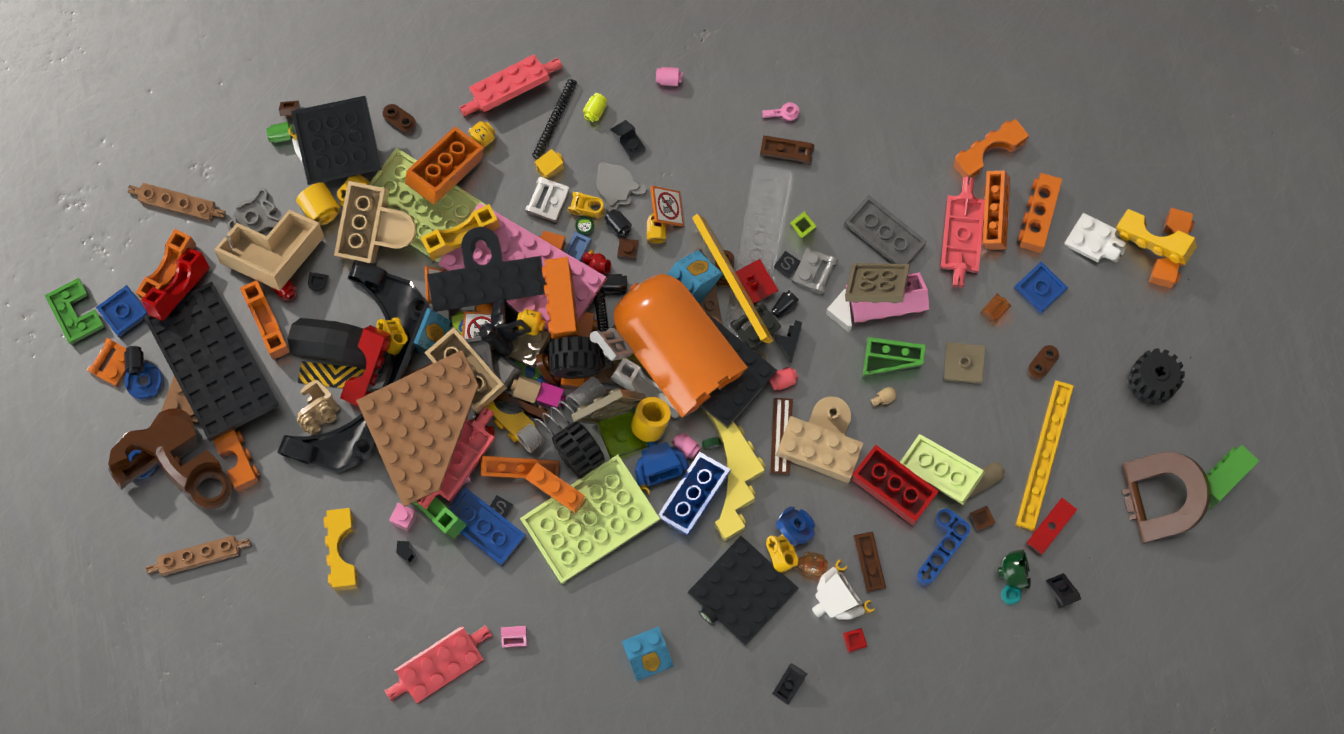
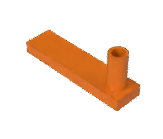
M482 456L480 462L481 476L526 478L535 464L538 463L558 477L560 461Z

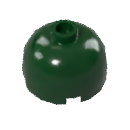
M1024 549L1009 552L1002 560V567H998L1000 579L1004 578L1005 583L1010 588L1016 590L1031 588V578H1027L1028 571L1030 572L1029 563Z

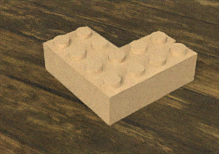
M288 210L267 236L236 223L227 234L228 239L224 237L214 250L220 264L280 291L321 242L324 234L319 222Z

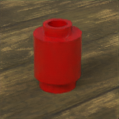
M290 279L280 291L272 288L283 301L292 300L297 294V287Z

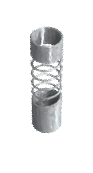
M592 377L575 389L574 392L572 391L571 394L567 395L568 405L563 401H559L560 410L551 407L552 416L543 413L544 422L535 419V426L529 423V425L518 431L516 435L524 448L532 453L533 450L535 451V449L546 442L536 424V420L541 422L554 436V433L546 423L544 414L549 416L559 429L562 430V427L553 415L552 409L557 410L567 423L570 424V421L561 409L560 403H563L575 413L568 397L577 409L584 405L589 406L593 404L594 399L606 397L608 394L600 381Z

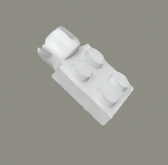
M1085 213L1081 215L1064 246L1096 262H1099L1101 258L1118 262L1121 259L1119 256L1123 255L1126 249V243L1115 237L1117 229Z

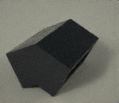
M397 541L396 553L399 558L409 565L416 557L412 550V545L410 541Z

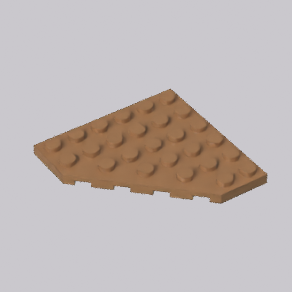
M463 350L356 400L404 507L441 490L443 479L453 458L452 455L459 442L464 423L468 418L473 399L479 388V384Z

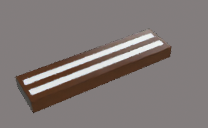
M773 399L770 474L790 475V461L776 456L789 418L792 416L793 399Z

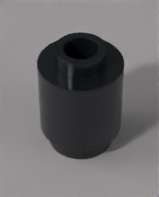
M613 209L605 216L604 219L607 226L618 237H625L631 232L632 224L620 211Z
M604 274L607 279L601 289L605 293H623V291H627V275Z
M129 346L126 348V352H124L125 372L129 373V375L137 376L144 371V352L139 346Z

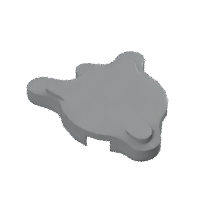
M606 162L598 165L596 187L600 196L606 201L607 213L613 209L617 210L621 205H630L631 194L644 195L647 192L646 185L636 182L627 168Z
M260 188L253 198L240 203L236 207L234 216H232V219L227 224L229 231L236 223L261 234L269 229H273L281 219L271 216V213L275 212L276 207L267 200L268 192L265 188Z

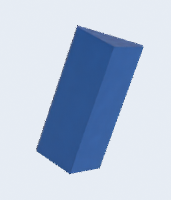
M699 452L659 512V518L678 533L689 535L728 477L731 469Z

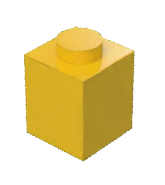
M551 149L534 162L535 169L543 178L550 180L564 170L563 162L565 160L559 152L555 153Z

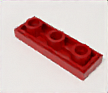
M1061 498L1026 544L1042 556L1078 509ZM1049 524L1054 526L1053 530L1048 527Z

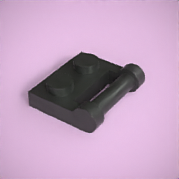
M759 300L755 303V308L758 313L761 312L764 315L761 318L772 335L781 328V324L770 313L765 304ZM745 313L738 320L734 319L730 325L745 344L753 350L763 341L760 340L752 325L745 330L741 328L743 324L749 321Z

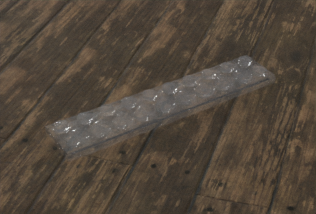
M754 164L735 272L760 259L772 278L791 170ZM731 288L724 327L744 342L730 325L734 319L738 320L745 314ZM769 296L761 300L765 304L766 308ZM750 320L741 326L743 330L752 325Z

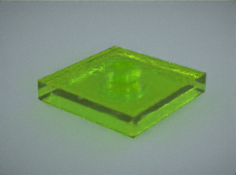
M633 411L597 423L610 459L617 454L622 456L647 447L646 441L640 440L632 432Z

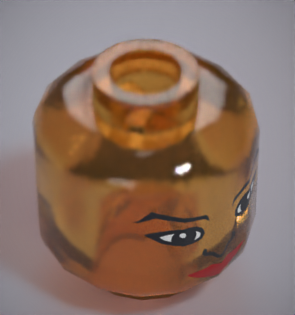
M807 551L803 557L798 559L797 568L800 569L802 576L819 579L827 571L828 561L825 560L823 554Z

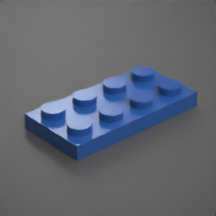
M466 487L449 506L467 524L460 533L501 566L526 536V534Z

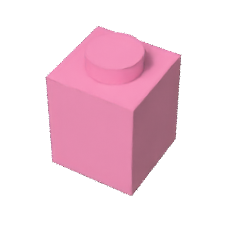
M397 503L389 521L392 525L410 532L418 514L415 510Z

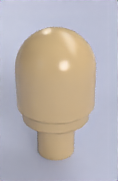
M892 387L880 390L877 393V397L870 400L872 405L875 407L879 404L887 405L893 402L897 397L896 390Z

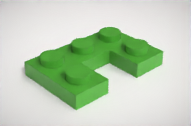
M79 278L44 295L70 345L105 327L95 309L78 318L72 304L89 296Z

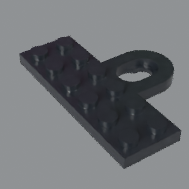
M487 227L472 228L464 235L461 250L465 268L427 274L432 306L435 312L545 294L544 285L546 283L542 273L543 264L541 256L503 262L500 240L497 234ZM479 240L485 241L487 247L491 250V260L485 265L478 264L473 257L476 242Z

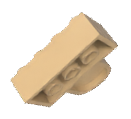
M348 181L334 256L376 263L379 246L400 249L408 246L414 240L416 235L415 221L406 212L386 208L390 189Z
M453 327L430 347L425 354L433 363H436L456 352L464 351L479 384L478 391L472 402V409L480 413L484 406H488L508 387L461 333Z
M830 396L816 403L809 422L790 416L776 456L849 483L863 446L862 442L845 436L851 420L849 406L842 399Z

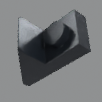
M627 120L610 129L629 159L646 150L635 132V127Z
M795 320L793 326H789L788 337L775 334L777 345L787 361L791 363L802 328V322Z
M1064 573L1046 580L1058 608L1081 600L1080 593Z
M791 663L772 694L790 704L808 673Z

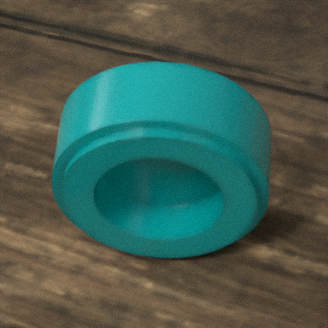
M1008 585L1001 592L1002 600L1008 605L1017 604L1022 597L1021 590L1010 588Z

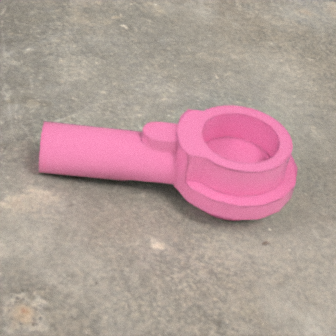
M789 102L784 104L781 109L762 110V117L781 116L782 119L792 121L799 116V107Z

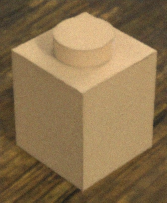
M519 375L518 380L514 378L510 389L513 390L512 396L535 403L541 382Z

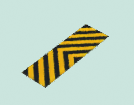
M301 361L298 383L308 384L318 380L323 386L343 388L346 380L351 377L362 376L365 370L357 367Z

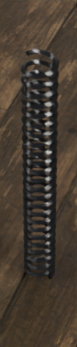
M568 79L567 83H565L566 86H564L563 92H561L560 98L556 102L557 105H555L554 111H552L549 121H547L548 124H546L543 134H541L542 137H540L535 150H533L532 156L535 159H539L542 156L541 154H544L543 151H546L547 145L545 144H549L547 141H550L549 138H552L551 135L555 131L553 128H556L555 125H558L557 122H560L558 119H561L560 116L564 112L562 109H566L564 106H567L566 103H569V97L573 93L572 90H575L573 87H576L577 81Z
M598 292L597 294H603L594 298L598 331L601 332L609 329V324L607 321L605 294ZM600 347L603 370L605 368H612L614 362L611 360L605 361L608 358L604 357L605 355Z

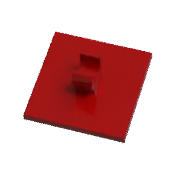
M760 259L736 271L753 304L779 291Z

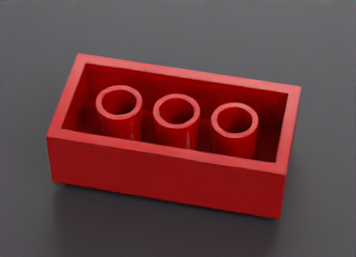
M876 444L851 477L853 482L912 526L916 524L939 492Z

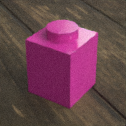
M542 382L536 403L549 409L555 407L560 410L558 403L559 401L566 403L567 396H565L564 389Z

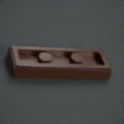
M873 531L854 535L866 592L885 590L886 584Z

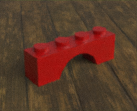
M187 248L176 260L177 270L170 285L161 290L152 287L141 299L149 316L163 321L209 270L210 267L202 252Z
M371 325L363 329L358 347L366 357V370L362 376L351 377L345 381L340 399L359 406L356 400L372 393V387L376 385L379 375H377L378 370L382 368L385 358H383L384 353L391 344L389 340L390 333Z

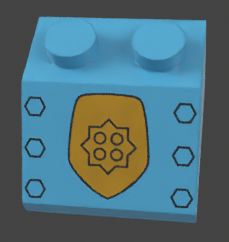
M697 250L677 261L667 275L678 279L685 285L696 301L702 303L723 275V272L700 250Z
M427 308L414 340L417 352L427 356L425 352L453 328L451 320Z
M659 626L622 641L637 681L674 667Z

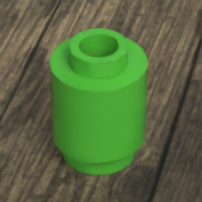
M288 122L270 125V127L266 128L269 142L279 143L292 140L288 130L291 127L292 133H295L293 124L289 125Z

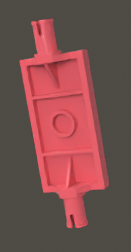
M535 55L526 57L524 60L470 86L469 89L474 98L472 101L459 106L463 117L477 110L486 112L550 80L549 74L562 69L563 66L558 57L544 65L539 62Z
M968 177L962 179V193L958 196L948 195L940 269L954 271L952 286L956 288L958 280L959 288L965 287V272H979L985 200L978 199L973 194L975 179L971 177L969 185Z
M484 406L476 420L470 421L466 419L459 442L452 455L453 458L443 479L441 490L417 501L420 506L427 510L436 495L442 496L449 502L453 500L495 440L494 436L485 431L486 424L495 414L493 411L488 410Z
M486 625L471 635L470 633L467 634L463 626L459 627L396 668L395 671L400 677L399 682L384 690L385 693L393 701V699L406 691L411 694L416 703L420 702L484 660L477 650V645L491 637L492 634Z

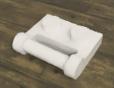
M538 177L537 187L530 204L525 208V212L556 223L570 189L568 186ZM544 187H548L549 189L541 208H536Z

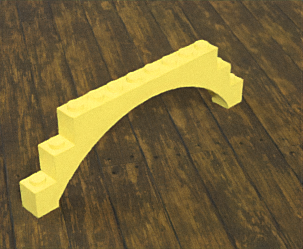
M634 354L626 358L639 367L644 368ZM622 359L613 360V364H619ZM706 412L720 436L727 467L731 469L728 475L725 504L720 519L715 522L716 529L724 542L745 530L744 524H746V521L742 514H737V512L754 503L756 493L751 485L747 486L746 484L764 474L765 464L760 457L757 458L755 456V448L750 441L747 442L743 437L745 433L740 425L736 426L733 421L726 428Z

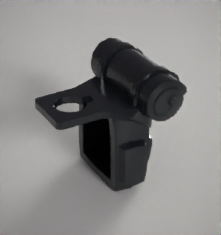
M500 300L493 304L491 324H484L480 328L479 335L483 341L494 348L496 353L506 357L513 351L512 341L518 336L531 332V327L522 319L517 320L519 313L505 300ZM516 326H522L524 329L518 330L519 327Z

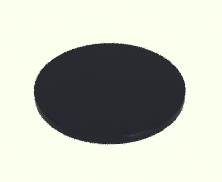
M501 399L496 401L504 409L514 413L523 412L527 415V411L514 403Z

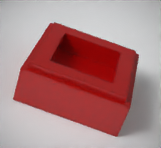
M862 628L843 633L848 653L868 647Z

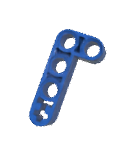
M941 509L935 518L937 527L944 531L946 535L916 575V581L922 587L932 584L970 533V525L950 509ZM947 515L950 522L943 523L940 520V516ZM956 527H963L965 534L959 535L956 532ZM951 542L954 549L947 550L944 547V543ZM939 557L942 560V564L935 565L932 558ZM930 568L932 570L931 573L929 574L928 578L923 580V575L926 574V572Z

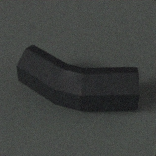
M299 318L291 324L287 338L290 354L299 357L337 361L366 370V357L358 347L363 328L337 321ZM385 351L383 358H385L384 364L382 368L378 370L377 374L381 373L388 357L387 351Z

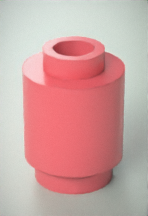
M789 366L778 370L770 379L773 390L778 389L780 391L795 385L798 379L795 369H791Z

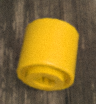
M323 182L307 187L296 198V203L304 215L319 222L320 226L331 222L340 212V205Z
M646 397L639 402L631 422L632 432L637 438L646 442H655L663 436L671 415L667 403L656 397Z

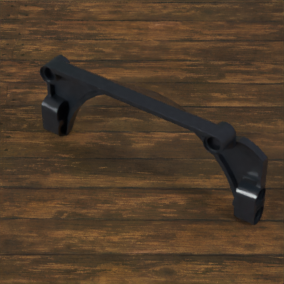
M354 260L348 280L360 287L375 301L386 320L398 317L408 338L399 354H391L390 366L382 386L383 388L403 378L415 348L414 340L426 310L430 307L427 300L421 295L412 281L389 274L380 267ZM419 304L425 305L423 310H416ZM361 413L351 422L327 433L312 436L284 435L277 453L308 465L340 473L358 465L359 458H372L375 454L376 444ZM369 445L370 449L367 452L360 451L362 446Z

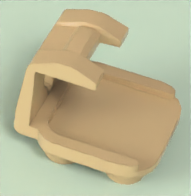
M318 380L306 384L301 393L303 396L308 393L310 394L307 399L309 405L298 412L297 422L304 432L314 435L321 430V425L326 422L332 423L336 420V412L340 410V407L328 389Z

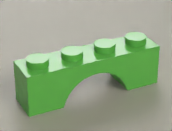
M437 497L433 499L427 510L420 506L417 501L414 502L433 523L453 539L467 526L461 518Z

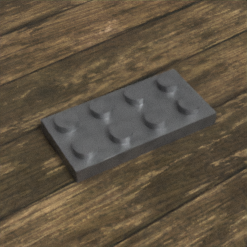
M870 195L861 202L844 222V225L893 264H909L927 242Z

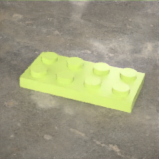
M921 434L918 435L900 461V463L935 489L964 505L985 474L984 470Z

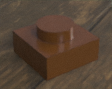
M299 101L280 102V116L292 117L291 111L300 109Z
M620 238L617 258L636 260L639 240Z
M988 506L969 513L977 532L996 523Z

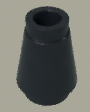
M790 290L782 293L771 311L779 318L795 307L799 299Z

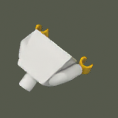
M838 560L835 568L832 567L820 578L817 586L818 592L815 595L820 603L812 608L818 618L827 612L830 618L836 617L839 620H848L875 610V608L871 610L867 608L866 605L872 601L867 600L863 603L843 575L847 565L845 568H839L838 565L841 564L842 560Z

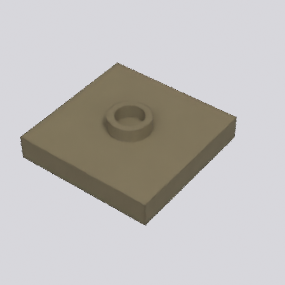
M947 342L943 381L982 384L985 346Z

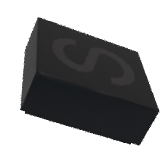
M785 251L774 267L790 278L801 261Z
M498 495L495 496L490 505L505 519L514 506Z

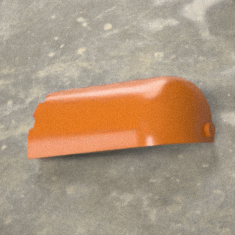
M658 274L640 284L635 283L615 307L614 323L617 331L632 348L633 354L681 417L694 412L711 397V392L717 388L720 390L738 379L748 368L685 285L670 275Z

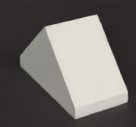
M844 289L827 308L826 315L846 331H851L850 304L845 302L846 289Z

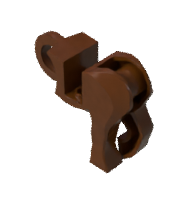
M173 408L159 412L149 428L126 432L110 450L108 470L121 490L158 464L168 479L180 491H184L189 495L198 507L206 510L219 508L229 500L232 494V483L229 476L222 471L219 461L208 450H205L182 466L180 459L198 447L192 418L184 410ZM133 450H141V452L130 462L128 455ZM214 478L222 483L223 489L217 497L205 498L198 492L200 483L205 479Z

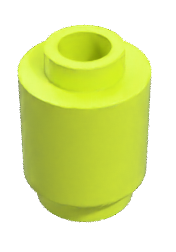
M595 93L594 96L590 97L582 111L584 118L590 122L598 121L607 107L606 103L608 100L603 95Z

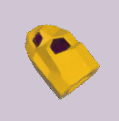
M652 213L647 220V243H666V224L655 222L654 213Z

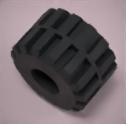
M568 336L551 341L549 344L550 374L565 379H581L600 373L599 344L593 343L590 337Z
M1159 348L1154 349L1152 352L1150 350L1146 351L1138 358L1130 370L1131 374L1128 377V382H1132L1130 389L1131 391H1137L1135 396L1138 399L1141 396L1145 398V403L1149 404L1151 400H1153L1154 405L1159 404L1161 401L1163 403L1167 402L1175 395L1184 382L1182 379L1185 377V371H1180L1183 367L1182 362L1177 363L1176 359L1178 357L1175 354L1173 356L1168 355L1169 351L1166 349L1162 353Z
M572 422L552 437L553 444L561 459L580 478H583L605 462L604 454L599 445L580 422Z

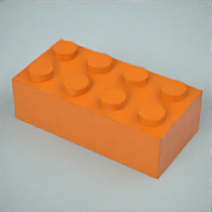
M454 126L406 171L405 184L435 205L482 161L484 147Z
M568 257L545 260V266L542 267V273L547 284L544 285V291L549 302L546 303V310L550 319L548 328L551 338L579 336L573 275Z

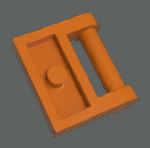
M106 338L104 347L92 366L89 365L87 371L118 387L127 373L125 372L124 352H126V348ZM111 348L115 349L116 351L114 352L113 356L104 368L103 372L99 371L98 369L107 357Z

